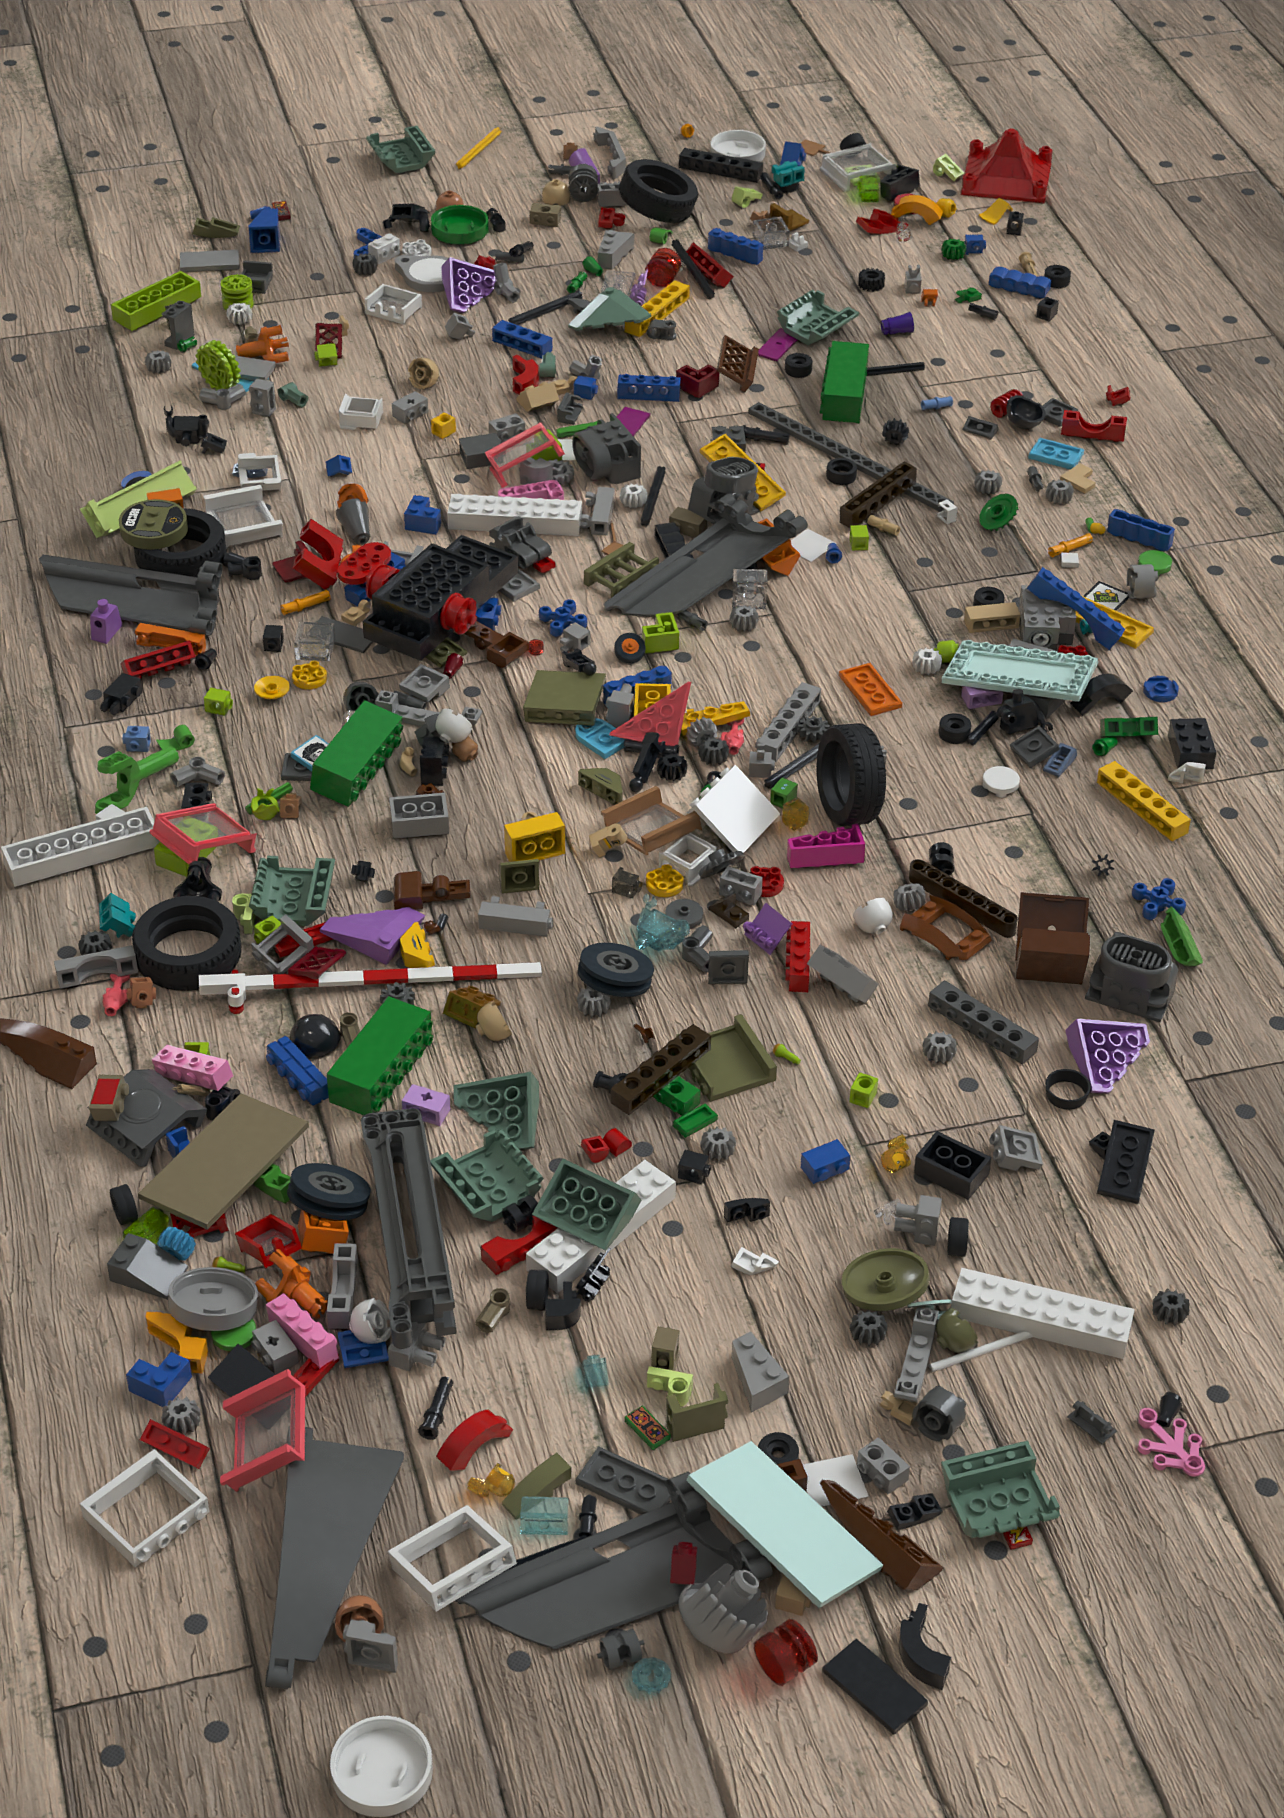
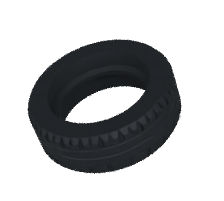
M640 159L627 165L619 184L620 195L629 207L645 217L660 222L678 223L688 219L698 198L697 187L689 176L669 164L656 160Z
M183 508L186 512L188 530L182 539L195 540L204 544L183 552H167L159 549L150 550L134 547L136 564L139 569L198 577L199 568L203 566L205 561L223 564L224 555L227 552L224 528L215 517L206 512Z
M854 723L831 726L823 734L817 752L816 775L821 803L827 816L837 825L869 824L879 815L886 792V768L881 745L872 729L865 724Z
M182 896L162 901L148 909L139 918L132 933L133 950L140 973L144 977H150L154 984L170 990L191 991L199 989V975L230 974L239 962L242 953L237 918L226 906L206 897ZM189 930L207 932L219 939L209 949L188 956L170 955L155 948L164 938L174 933Z

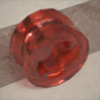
M538 639L531 640L529 642V653L535 656L541 655L544 652L543 641Z

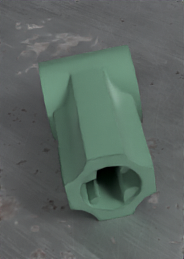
M546 352L545 355H542L540 377H556V359L552 352Z
M290 382L278 388V395L281 400H290L301 408L306 406L308 396L299 391L295 383Z

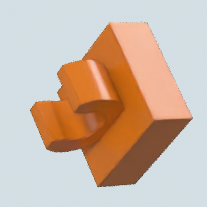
M923 289L921 302H924L925 306H927L928 302H932V305L935 306L938 289Z

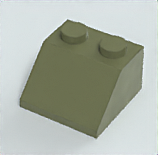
M538 859L498 864L502 894L539 890Z

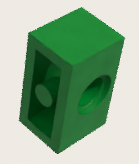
M677 1076L656 1093L653 1098L669 1107L673 1112L683 1116L700 1104V1089Z

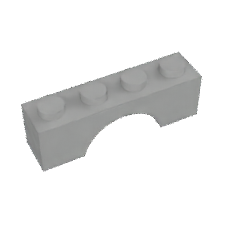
M132 945L54 961L60 988L80 985L81 981L85 978L99 973H112L117 976L138 973L136 956Z
M356 1244L334 1245L332 1291L329 1294L327 1306L328 1328L350 1329L349 1323L353 1311L358 1264Z

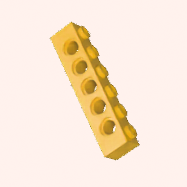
M674 280L641 306L652 317L640 323H634V321L625 322V332L637 337L644 335L653 319L663 320L689 299L690 286Z
M1113 761L1099 768L1097 783L1170 841L1188 834L1191 819L1123 766Z

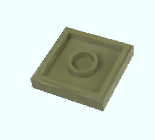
M447 637L426 658L442 668L445 666L449 655L457 653L464 656L467 654V651Z

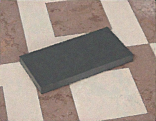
M599 1446L575 1479V1484L640 1515L667 1505L671 1501L666 1486L668 1478Z

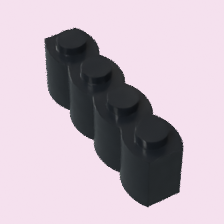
M675 522L654 525L655 539L665 559L685 545L684 536H681L680 528L676 526ZM689 554L686 557L693 558V555Z

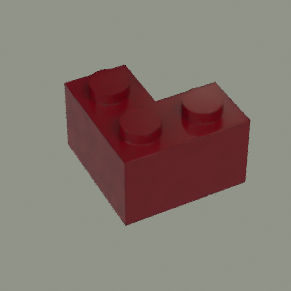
M709 364L699 370L685 365L676 370V377H681V390L700 398L719 386L720 373L716 371L717 368Z

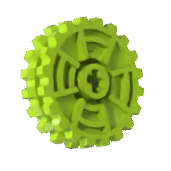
M212 340L197 349L195 357L197 358L196 364L199 366L198 371L201 372V377L205 378V382L209 383L212 389L215 388L216 391L229 389L240 382L241 375L239 372L241 370L238 368L239 363L235 360L236 357L231 353V349L226 348V344H221L219 340Z

